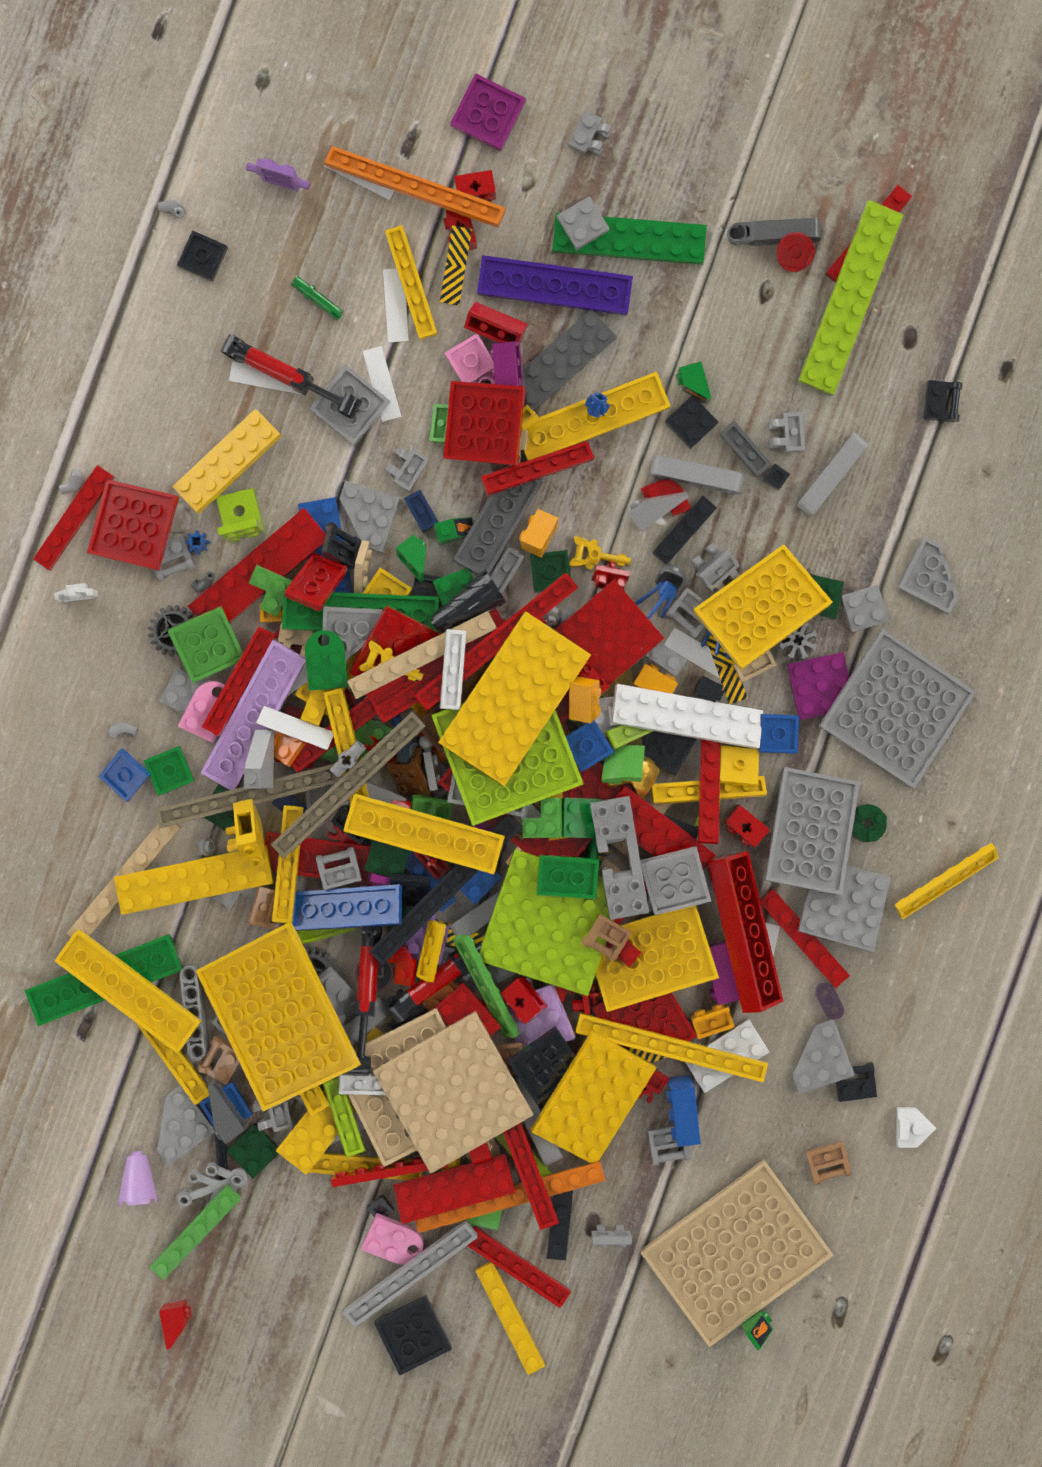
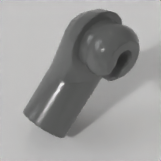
M210 571L206 572L203 581L200 582V580L195 579L191 587L196 592L204 591L212 585L215 574Z

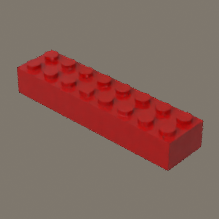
M749 851L730 853L709 860L707 863L742 1012H763L784 1002Z

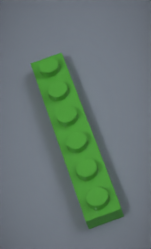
M457 935L453 938V941L492 1016L502 1026L499 1029L503 1037H517L520 1034L517 1024L512 1019L508 1006L503 1002L500 991L492 980L491 973L486 969L483 958L475 947L474 940L469 935Z
M226 1185L156 1258L149 1268L164 1280L240 1201L241 1196L229 1185Z

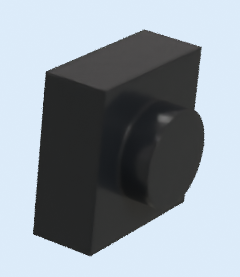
M774 463L763 481L779 491L790 473Z
M383 1194L367 1204V1209L373 1217H375L376 1213L387 1217L394 1212V1207Z

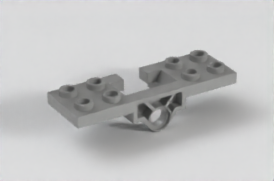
M629 796L590 803L598 852H608L607 844L625 841L629 856L630 870L612 873L611 868L601 869L610 920L649 913Z

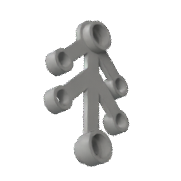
M210 1162L205 1169L207 1175L200 1173L197 1169H192L188 1174V1180L192 1183L200 1181L207 1184V1186L194 1191L184 1188L179 1192L177 1201L181 1206H188L194 1199L213 1192L210 1203L226 1185H229L237 1192L238 1188L243 1187L247 1183V1173L241 1168L230 1171L218 1166L214 1162ZM209 1167H213L215 1171H211ZM191 1174L197 1175V1178L192 1177ZM218 1174L222 1177H225V1179L218 1180L210 1176Z

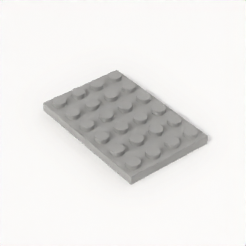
M788 767L783 768L764 881L839 896L842 895L860 782Z

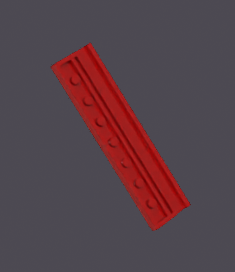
M305 508L301 509L189 604V609L197 617L221 606L230 624L267 592L249 584L256 565L286 577L324 544L325 532Z
M496 608L489 611L496 628L504 623ZM493 631L465 644V654ZM444 655L417 668L423 674L421 681H412L408 679V676L403 675L366 694L383 723L419 702L414 695L443 672Z

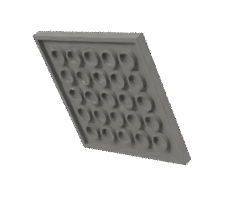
M880 629L819 724V727L909 787L915 789L976 692L884 629Z

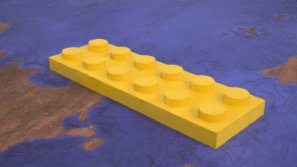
M255 409L172 487L197 514H200L274 445L282 435Z

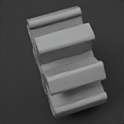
M809 623L804 624L798 631L796 630L785 638L787 640L786 643L777 645L778 651L783 650L787 646L790 647L785 658L793 659L797 650L798 659L801 660L808 657L804 648L808 649L809 652L816 649L817 644L807 642L808 638L817 637L816 631L814 630L807 635L804 634ZM795 636L796 638H800L801 641L799 643L794 644L793 640L795 639Z

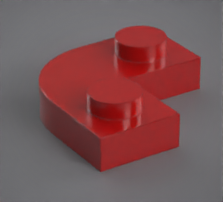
M668 479L660 480L641 488L644 499L684 492L677 482ZM684 500L670 510L673 517L691 509L688 500Z
M403 945L387 962L396 964V984L414 986L416 959H412L407 949L408 946Z

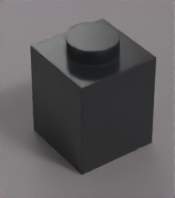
M701 676L692 694L716 703V700L720 701L724 694L722 690L723 685L705 676Z

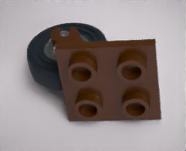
M415 736L397 753L396 760L394 762H387L386 765L400 794L431 796L432 792L420 768L424 762V749L419 745L420 737Z

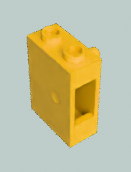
M248 799L233 803L235 826L228 827L225 831L226 835L236 834V838L228 840L227 851L239 850L247 868L266 864L262 820L253 800Z

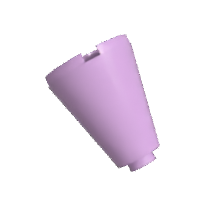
M143 1151L131 1152V1156H127L118 1206H122V1202H126L127 1206L149 1204L150 1199H153L154 1203L158 1202L147 1155H143Z

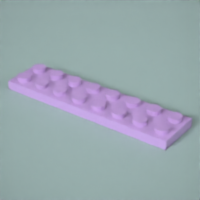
M272 640L201 771L203 775L229 790L238 788L244 777V767L255 730L270 729L256 723L263 707L266 706L280 711L306 664L305 657L278 641Z

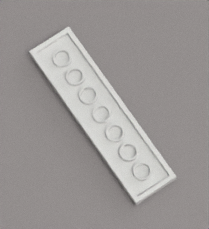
M617 684L615 685L611 723L758 749L760 748V720L763 710L719 702L714 703L703 699Z

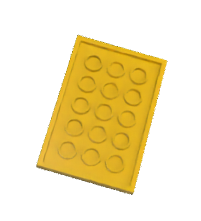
M783 544L694 608L693 612L736 665L743 670L828 608L833 602Z
M696 905L621 925L632 932L628 941L639 949L642 954L630 968L618 957L611 961L606 958V955L602 954L596 971V977L607 1012L719 978Z
M591 1030L531 1127V1132L590 1163L598 1162L657 1067Z

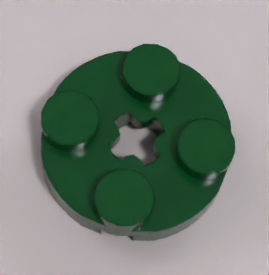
M863 804L856 807L852 836L861 842H875L879 840L886 831L887 816L875 805ZM870 818V822L872 823L871 827L868 826L866 829L864 828L865 824H863L862 821Z

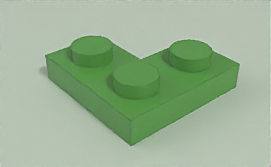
M256 565L249 584L267 591L260 609L278 616L283 605V590H286L293 580Z
M546 798L541 800V818H522L523 838L563 837L562 798Z

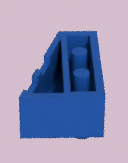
M690 1075L669 1077L667 1082L669 1091H666L667 1101L671 1105L669 1119L670 1122H673L674 1126L671 1129L672 1141L676 1140L678 1147L701 1144L695 1087Z

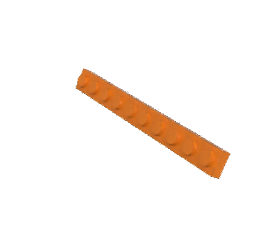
M334 146L331 147L324 161L326 167L499 228L506 213V208Z
M600 1160L542 1176L549 1196L605 1181ZM520 1182L514 1184L515 1194L417 1220L415 1224L418 1233L528 1203L529 1199L523 1183Z

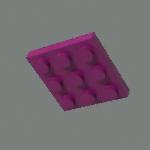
M475 73L450 122V127L501 152L526 103V98Z
M844 652L786 664L799 720L826 715L849 679Z

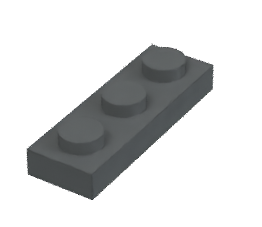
M735 421L719 434L756 478L771 466L772 463Z

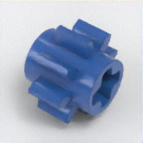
M595 393L587 398L584 406L588 407V414L593 417H600L607 413L610 404L606 403L607 397L605 395Z
M196 530L195 534H188L190 538L185 543L191 546L189 548L190 552H194L195 549L198 555H201L203 550L208 552L206 547L211 542L205 539L207 537L206 533L200 535V532ZM197 539L200 540V546L195 542Z

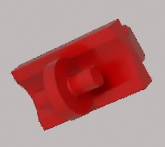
M610 561L608 566H596L595 572L591 576V581L595 582L596 588L603 589L615 579L624 589L630 577V572L615 568V562Z
M417 852L414 853L435 880L451 868L445 860Z
M592 984L588 996L582 994V999L572 1000L573 1011H584V1014H590L588 998H591L592 1004H597V997L602 995L601 991H596L595 984Z

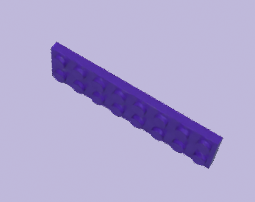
M482 255L477 295L582 310L591 309L597 312L627 316L633 276Z

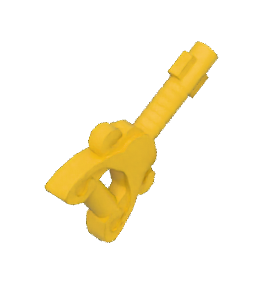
M574 536L576 552L575 558L570 561L569 566L580 567L585 565L588 570H591L600 560L613 561L617 563V566L624 567L625 565H630L631 558L626 557L625 554L619 553L617 556L601 553L597 540L593 539L589 543L581 537ZM584 547L588 549L586 559H582Z
M370 641V654L367 661L359 669L366 672L395 658L392 656V649L386 648L383 650L376 642ZM379 653L381 655V662L377 666H374L376 657ZM418 669L405 674L412 681H421L423 674Z

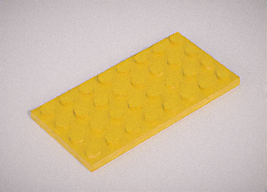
M525 611L438 743L505 786L570 688V682H574L591 654Z

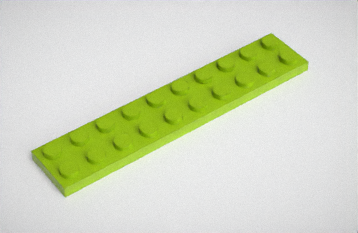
M871 200L866 202L798 382L830 395L835 394L903 214Z

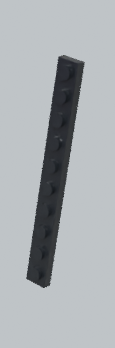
M508 814L491 832L505 836L503 848L522 827ZM457 864L402 918L401 925H395L369 952L381 965H384L480 870Z

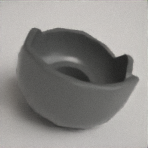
M669 564L659 570L655 582L658 585L660 581L664 583L667 580L678 589L676 592L678 593L686 582V574L680 567Z

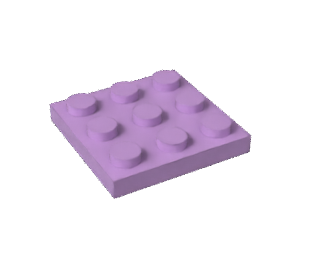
M552 984L535 989L548 1007L531 1022L524 1024L519 1021L515 1015L516 1012L512 1007L508 1006V1011L516 1022L520 1033L515 1037L516 1042L525 1041V1046H527L555 1026L566 1042L576 1037L557 991Z

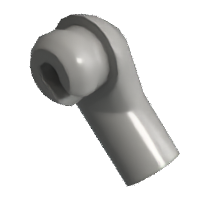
M176 200L158 202L160 212L170 211L177 218L185 215L184 207Z
M77 469L73 470L69 482L59 485L62 495L80 489L83 481L82 472Z
M556 607L547 613L546 622L550 627L556 626L559 622V610Z
M126 722L117 723L109 728V736L112 739H117L124 732L132 736H136L138 732V727Z

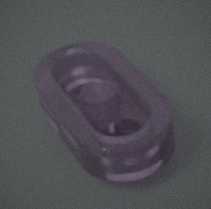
M827 982L819 983L815 988V995L824 1014L832 1020L841 1018L844 1013V1007L834 987ZM824 990L829 991L827 996H823ZM833 1007H837L836 1013L831 1012Z

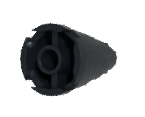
M486 569L480 572L476 578L464 586V589L435 612L431 623L437 631L439 629L441 631L451 629L464 621L466 622L506 603V600Z

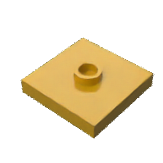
M721 745L720 783L757 787L759 749Z

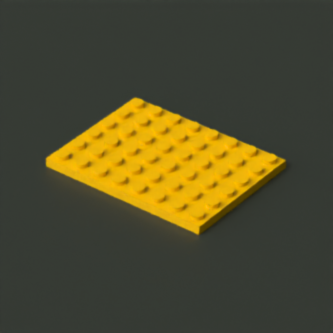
M292 922L286 923L196 970L263 1111L361 1065Z

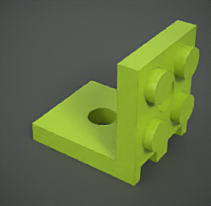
M254 488L216 498L223 524L222 527L217 529L219 536L227 542L234 543L240 541V538H255L260 533H265ZM240 506L244 507V514L236 516L235 509Z

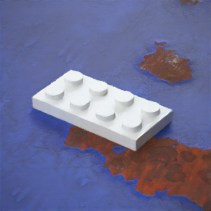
M749 1019L744 1020L705 1045L757 1060L769 1053V1050ZM685 1062L704 1093L733 1076V1074Z

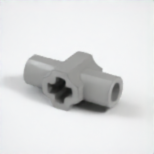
M357 741L349 750L342 752L338 756L339 760L330 769L332 773L340 777L348 768H352L358 762L357 758L366 750L365 746ZM349 755L351 759L350 762L347 763L345 760Z

